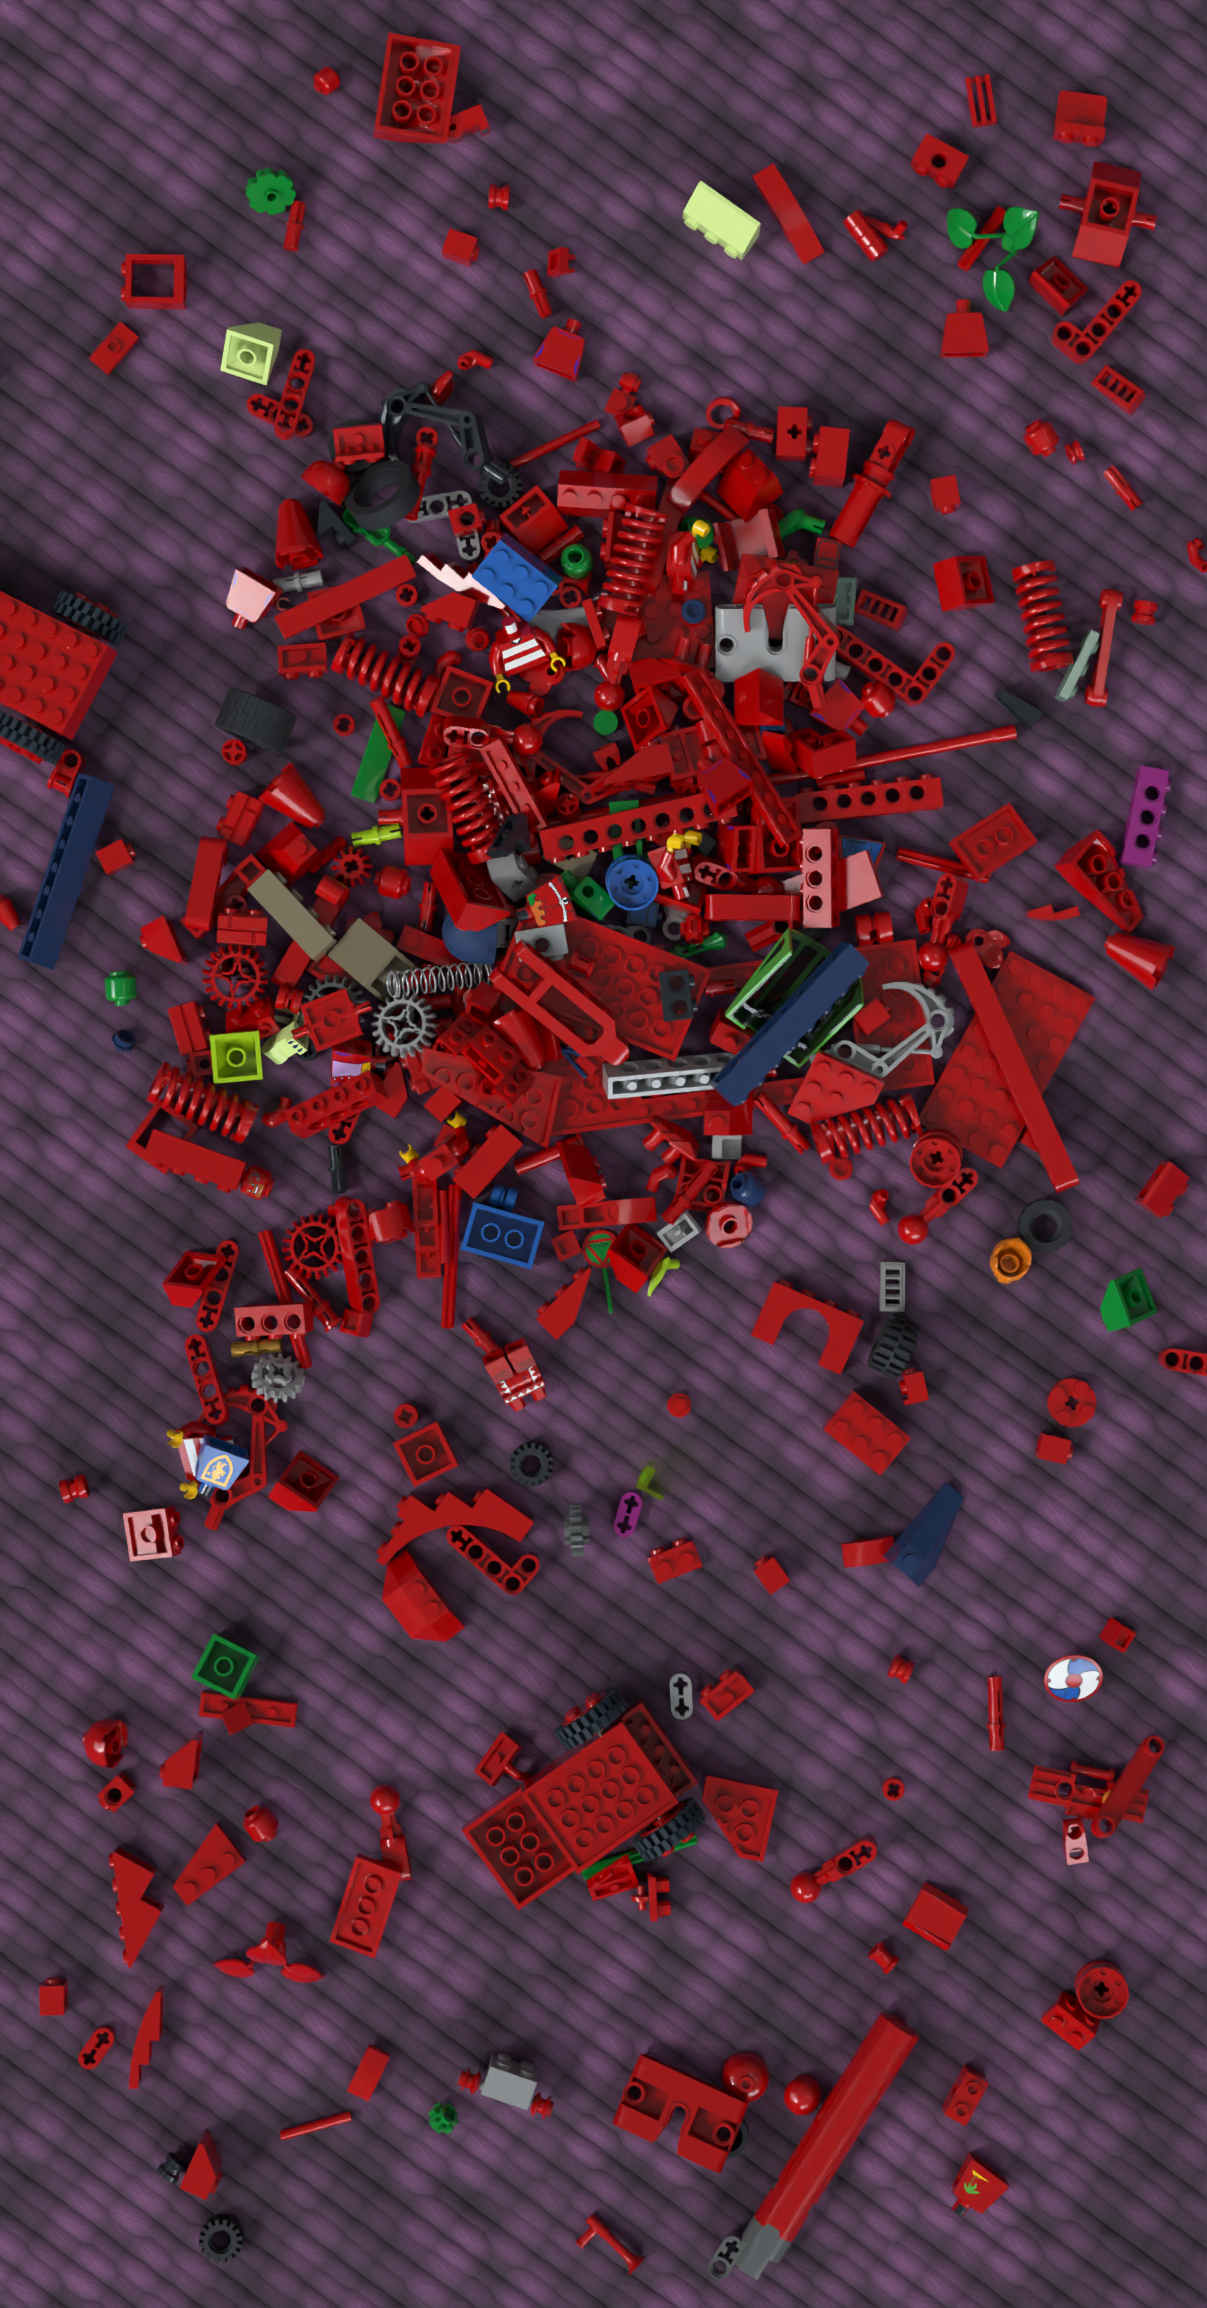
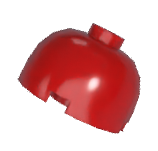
M324 459L317 460L311 463L301 476L304 481L338 505H341L349 492V477L343 472L346 467L336 462L335 459L332 462Z
M562 623L563 629H558L557 652L559 656L563 655L566 661L564 670L578 671L587 668L595 659L596 652H599L591 629L583 623Z
M111 1718L100 1719L94 1722L88 1731L84 1733L83 1745L85 1753L89 1760L98 1766L113 1769L119 1765L124 1756L120 1754L122 1745L127 1747L128 1743L127 1725L121 1722V1720Z
M751 2051L735 2053L725 2061L721 2069V2082L724 2090L733 2094L734 2098L746 2100L750 2103L758 2100L766 2092L769 2085V2070L766 2062L758 2054Z

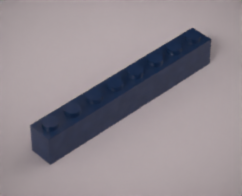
M78 773L17 958L54 970L55 964L59 959L63 940L67 935L70 919L74 914L78 895L82 890V883L90 865L93 849L97 844L101 825L105 820L108 804L113 796L115 785L93 776Z
M842 941L709 1084L729 1104L735 1107L743 1104L748 1099L749 1092L765 1081V1075L771 1069H775L783 1061L782 1057L788 1051H792L798 1046L799 1039L805 1033H809L814 1029L816 1021L832 1009V1004L838 997H843L849 991V986L852 982L860 979L865 974L866 968L870 963L850 943Z

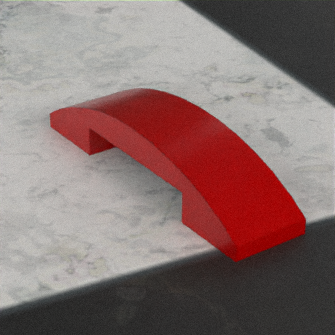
M732 425L729 426L690 465L670 490L666 499L685 514L700 497V493L731 459L736 458L750 441Z

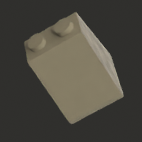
M360 918L348 928L346 934L333 946L328 954L331 959L385 1004V998H391L386 983L388 973L390 971L397 972L398 970L405 972L407 969L414 971L417 968ZM409 971L406 972V976L408 978L411 975V972ZM399 972L397 974L400 979V985H402L403 974ZM392 974V976H391V986H392V990H393V978H394L393 974Z

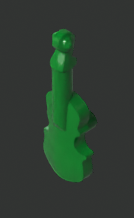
M346 508L342 516V523L352 530L353 533H362L365 539L369 540L373 545H384L397 557L406 554L411 565L416 562L414 555L409 554L404 547L402 548L389 538V527L379 530L364 529L357 523L348 508Z

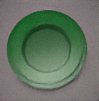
M600 711L596 714L593 724L597 733L608 736L616 731L618 720L611 711Z

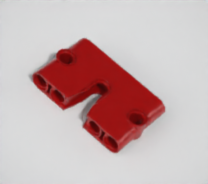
M640 2053L628 2084L623 2090V2096L612 2123L653 2143L670 2122L675 2108L681 2106L686 2111V2117L680 2129L677 2155L714 2172L721 2173L733 2142L737 2137L749 2102L738 2100L733 2094L656 2058ZM632 2086L640 2088L641 2097L639 2099L632 2097L630 2092ZM721 2127H727L730 2130L731 2137L729 2140L721 2138L719 2134Z

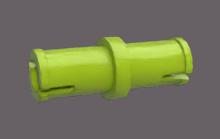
M400 824L382 827L375 825L372 826V829L352 832V839L362 838L361 840L353 841V845L355 848L373 843L380 845L382 841L402 838V831L392 833L394 830L401 829Z

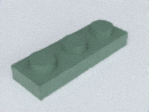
M1093 630L1086 632L1073 658L1074 664L1069 666L1054 696L1055 699L1064 702L1074 697L1078 689L1076 682L1079 676L1083 677L1089 667V664L1086 662L1090 654L1094 655L1099 647L1100 642L1097 641L1100 636L1099 633Z

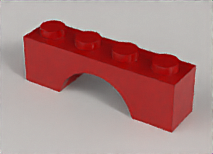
M252 854L242 861L219 887L211 930L218 924V912L224 911L226 899L236 893L246 898L250 894L247 889L267 871ZM233 899L229 907H236L240 902L237 899ZM185 916L180 920V922H181L184 926H185ZM187 928L198 940H201L209 932Z

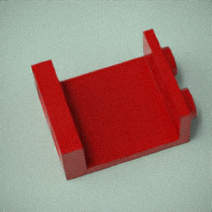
M766 508L759 510L746 523L741 518L725 523H713V539L718 544L720 551L718 561L724 572L737 571L743 553L772 559L786 557L775 509Z

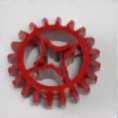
M229 943V951L225 952L224 948L220 946L218 949L221 955L217 956L215 952H211L210 955L215 960L213 962L205 960V964L210 966V969L204 968L202 973L209 975V977L203 978L202 983H210V985L204 990L206 993L214 991L210 996L212 1001L220 997L218 1001L219 1006H223L225 1001H228L227 1007L232 1009L233 1002H236L237 1008L242 1009L241 1001L245 1000L246 1005L251 1006L248 998L252 996L254 1000L258 1001L259 997L255 992H265V989L259 986V984L268 983L266 978H261V975L268 974V970L259 969L265 964V961L259 960L256 962L260 954L255 952L250 956L252 950L250 946L242 952V944H238L237 950H233V945ZM234 957L230 968L217 970L221 962ZM242 958L253 965L255 976L241 970ZM237 968L238 974L242 975V977L236 978L233 985L231 977L228 978L227 975L234 974ZM215 977L228 982V994L218 989ZM253 983L246 992L236 995L241 984Z
M310 1214V1222H307L305 1216H301V1226L297 1221H294L292 1224L296 1230L293 1231L289 1228L286 1230L292 1237L283 1238V1242L290 1243V1246L283 1247L282 1251H290L291 1255L286 1256L284 1259L285 1261L294 1260L290 1268L294 1269L298 1265L300 1267L297 1271L298 1275L307 1270V1279L311 1278L312 1272H315L316 1279H320L321 1271L328 1277L330 1276L328 1268L337 1272L338 1267L334 1263L343 1264V1260L339 1258L341 1248L339 1236L336 1232L338 1230L337 1224L334 1227L330 1226L334 1220L331 1217L324 1223V1214H320L318 1221L315 1220V1214ZM310 1226H319L327 1231L316 1238L305 1229ZM300 1234L306 1247L301 1255L298 1256L296 1241ZM331 1237H333L335 1243V1251L332 1258L328 1256L325 1250V1244ZM324 1238L321 1242L320 1252L313 1251L306 1255L310 1251L309 1247L311 1245L309 1244L311 1240L317 1242ZM315 1255L323 1260L325 1265L314 1267L305 1264L304 1261L310 1256Z

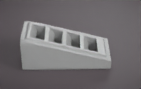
M880 1262L879 1311L905 1312V1262ZM886 1269L900 1270L899 1274H886ZM886 1279H898L899 1284H886ZM886 1289H899V1294H886ZM886 1299H899V1304H886Z

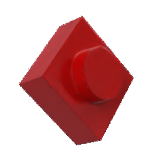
M573 1230L550 1239L560 1262L582 1252Z

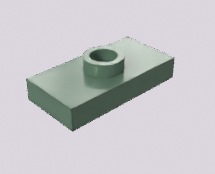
M838 577L833 602L836 605V625L853 628L857 578Z

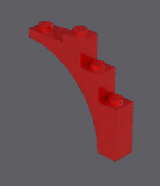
M488 1486L484 1491L479 1489L472 1499L475 1503L474 1506L450 1489L447 1494L442 1492L434 1503L438 1506L436 1509L411 1493L409 1497L404 1495L396 1506L399 1509L397 1516L404 1521L403 1523L397 1521L390 1532L394 1536L389 1543L384 1541L376 1552L380 1555L376 1561L385 1566L393 1555L412 1539L428 1531L446 1526L474 1525L487 1527L503 1532L521 1542L535 1522V1519Z

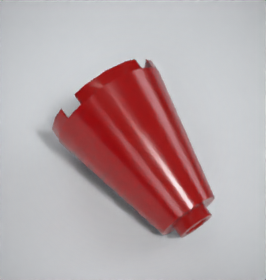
M293 498L286 499L278 507L275 546L276 566L285 569L284 565L291 566L292 570L315 566L318 564L317 559L321 558L322 560L324 557L303 504Z
M290 762L281 770L282 773L277 777L275 776L265 787L258 799L309 829L314 826L317 829L325 821L326 817L323 815L326 811L297 768Z
M1116 932L1114 936L1110 934L1104 944V948L1107 949L1106 954L1151 990H1154L1161 981L1168 968L1169 960L1167 958L1172 959L1175 951V946L1119 932Z
M520 1005L488 1025L508 1045L515 1048L522 1057L519 1062L527 1070L531 1068L535 1072L546 1065L543 1060L547 1056L534 1018Z

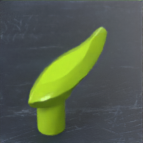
M666 1257L658 1263L650 1279L647 1294L649 1297L668 1269L679 1268L680 1262L678 1259Z

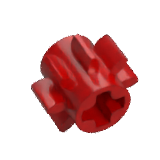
M699 915L687 916L685 922L680 923V938L685 937L688 944L703 943L704 937H709V922H703V917Z

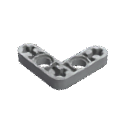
M454 491L423 497L420 509L423 508L422 503L426 502V509L429 515L424 516V511H419L417 521H407L419 523L449 517L447 498H450V503L458 501V497H463V500H468V503H465L464 506L472 504V499L465 491ZM439 500L444 504L442 512L434 513L431 511L430 505L433 501ZM451 505V508H459V505ZM465 515L461 521L468 520L473 524L475 518L472 515ZM478 533L456 538L460 557L466 562L476 561L481 554ZM460 538H470L472 548L477 549L473 551V556L463 553L467 546L466 541H460Z

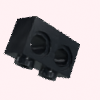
M688 969L659 972L664 1022L693 1019V1013H698L696 998L691 999L690 989L695 988L694 973L689 974ZM678 975L684 979V986L680 990H675L670 986V980L673 976ZM682 1000L687 1004L685 1013L676 1014L673 1011L672 1006L675 1001Z

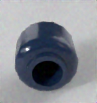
M743 1171L733 1177L730 1184L732 1197L747 1206L759 1204L764 1199L767 1191L765 1180L750 1171Z

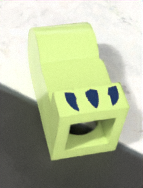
M294 1021L280 1030L279 1033L270 1037L264 1043L262 1053L277 1065L282 1064L295 1053L301 1055L308 1050L309 1036L305 1035L294 1040L293 1035L295 1034H292L291 1030L301 1027Z

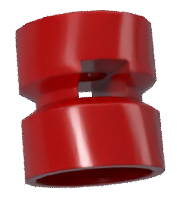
M889 911L877 912L874 917H871L869 914L855 915L858 946L872 945L874 941H877L879 944L893 942L892 921Z

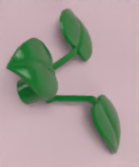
M1020 206L1011 207L1004 216L1003 224L1006 232L976 234L974 232L977 228V221L969 211L962 208L949 210L946 217L947 231L951 242L960 249L970 247L973 238H1002L1003 248L1010 251L996 265L995 270H987L983 277V290L989 302L1003 312L1009 311V306L1015 294V283L1011 274L1006 270H1001V267L1018 254L1017 250L1030 245L1036 231L1039 211Z

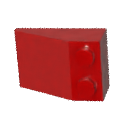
M659 740L645 743V746L638 748L639 751L595 785L591 789L592 793L664 779L674 772L668 743L660 744Z
M799 797L781 798L802 833ZM753 802L750 824L757 825L754 871H749L747 874L801 871L800 861L803 858V848L800 846V837L781 848Z

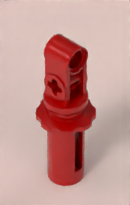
M894 418L888 421L868 461L865 460L862 472L860 474H851L850 477L856 481L854 482L855 486L828 536L836 541H841L845 546L852 549L855 548L880 499L884 498L883 496L887 498L892 496L887 487L890 481L894 480L895 476L893 474L906 449L913 441L915 436V429Z

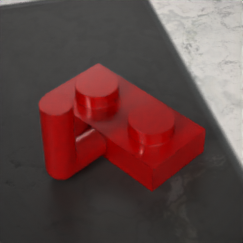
M502 1731L474 1770L477 1775L494 1787L505 1772L515 1780L524 1782L531 1777L530 1773L520 1771L511 1764L522 1746Z

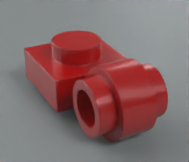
M631 371L623 373L619 382L623 390L614 388L604 412L616 416L633 408L636 397L631 396L630 393L632 391L637 393L642 383V379L639 378L638 374Z

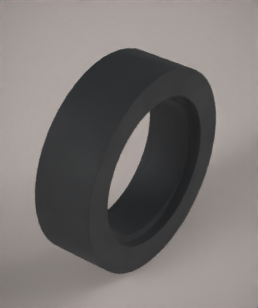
M389 460L373 465L361 473L349 487L345 503L354 519L362 528L379 530L403 519L416 505L420 497L421 488L410 468L404 462ZM400 483L397 491L385 502L373 507H366L369 499L377 491L387 485Z

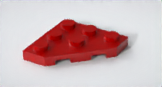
M818 1049L787 1114L810 1124L872 1105L880 1094L885 1080Z
M706 1774L702 1801L715 1818L724 1835L728 1838L735 1852L740 1858L758 1862L764 1861L778 1789Z

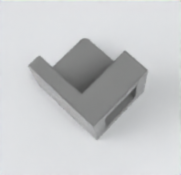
M712 1135L711 1158L739 1159L741 1157L742 1135Z

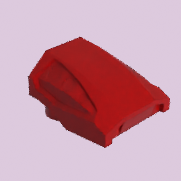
M682 1154L676 1189L677 1194L683 1190L706 1159L697 1158L694 1161ZM710 1160L719 1169L693 1199L690 1210L709 1213L716 1205L724 1202L731 1161Z

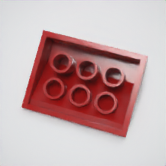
M388 33L373 138L394 142L447 144L461 46Z
M743 553L739 563L732 604H745V595L747 589L751 588L750 582L752 579L758 578L757 573L761 568H771L772 561L777 559ZM799 564L803 572L809 575L818 573L823 578L822 584L818 588L816 604H833L839 571ZM780 573L778 575L782 583L791 581V577L787 573ZM811 586L803 587L812 599L813 588ZM785 591L766 595L756 603L763 604L768 624V639L783 641V625L788 605L793 604Z

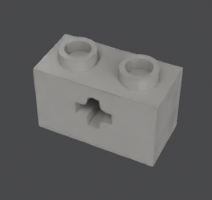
M515 851L507 857L486 861L492 881L513 902L522 899L538 888L536 880L539 877L537 871L533 866L529 867L525 858L522 855H518Z

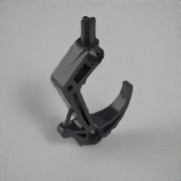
M420 381L417 383L416 388L410 390L394 388L395 391L389 393L385 399H382L381 406L384 409L382 413H378V422L382 423L385 449L391 460L403 462L399 452V436L408 419L414 415L445 423L452 432L451 437L463 454V462L467 468L474 470L479 475L485 473L501 485L509 479L510 473L492 461L493 457L490 453L482 417L470 411L440 407L430 393L432 390L430 383ZM427 395L433 406L423 405L420 402ZM403 401L404 408L398 413L397 405ZM453 426L459 427L460 431H456ZM480 454L481 462L475 466L474 457Z

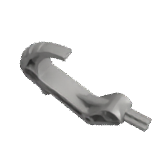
M909 982L881 985L883 990L900 989L914 996L923 1010L926 1024L894 1048L880 1047L879 1044L852 1043L844 1040L831 1044V1049L824 1051L883 1078L910 1053L930 1054L935 1059L941 1057L943 1054V1050L940 1047L942 1041L954 1031L952 1027L954 1025L953 1013L955 1011L953 1007L947 1008L945 1004L947 999L942 994L937 996L935 989L931 987L927 989L923 984ZM934 1014H939L943 1017L944 1023L942 1027L937 1028L932 1025L931 1018ZM927 1037L930 1038L931 1049H915ZM841 1045L850 1047L851 1055L849 1058L844 1059L839 1056L838 1048ZM880 1052H887L881 1058H877L872 1055L879 1054ZM816 1054L809 1056L810 1063H812Z

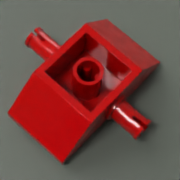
M1094 161L1086 196L1079 198L1062 193L1058 209L1077 212L1081 216L1071 257L1119 268L1130 228L1137 226L1154 231L1157 215L1136 211L1137 208H1135L1140 190L1141 172ZM1106 208L1110 209L1111 214L1105 213L1104 210Z
M429 767L400 768L402 807L400 809H378V817H383L378 818L379 825L401 824L403 826L405 866L433 865L440 849L453 851L454 823H452L451 817L472 806H462L450 812L446 810L445 807L451 803V798L443 800L440 794L450 789L451 785L447 784L437 788L435 782L440 778L450 775L449 770L443 771L444 775L437 778L436 775L429 773ZM425 809H428L430 814H434V817H430L429 821L420 816V814H424ZM476 815L471 816L463 821H474L476 820Z

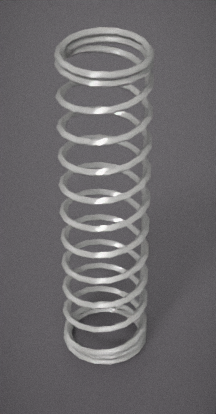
M463 962L459 966L451 964L450 967L442 965L441 968L434 966L432 969L425 967L423 970L416 968L414 971L411 969H407L405 972L401 970L397 972L390 971L386 979L388 992L393 998L399 997L401 993L400 979L397 974L399 972L403 974L402 989L406 996L410 992L409 981L406 976L408 971L412 973L411 988L415 995L419 991V984L415 975L417 970L421 971L420 987L424 994L428 990V983L424 974L426 969L430 970L429 986L433 993L437 989L436 977L433 973L435 968L439 969L438 985L442 992L446 988L445 976L442 972L444 967L448 968L447 984L450 990H453L455 987L454 975L450 969L452 966L457 967L456 983L459 989H462L464 986L463 974L459 968L461 965L466 966L465 983L468 988H471L473 984L472 973L468 967L470 964L475 965L473 973L475 985L478 986L476 968L479 975V983L481 981L486 982L483 977L482 963H479L478 967V964L468 963L466 965ZM484 964L489 976L492 972L491 965ZM467 969L470 974V986L467 982ZM458 971L460 972V975H461V981H462L461 987L459 986V982H458ZM449 972L451 973L453 981L452 988L449 983ZM440 973L442 974L444 982L443 989L440 984ZM392 974H393V976H394V978H393V990H392V986H391V976H392ZM431 975H433V978H434V983H435V989H434V990H433L432 985H431ZM422 976L424 977V980H425V985H426V990H425V991H424L423 985H422ZM413 977L415 978L417 986L416 993L414 991ZM488 977L486 984L490 985L492 981ZM404 978L407 982V994L404 987Z

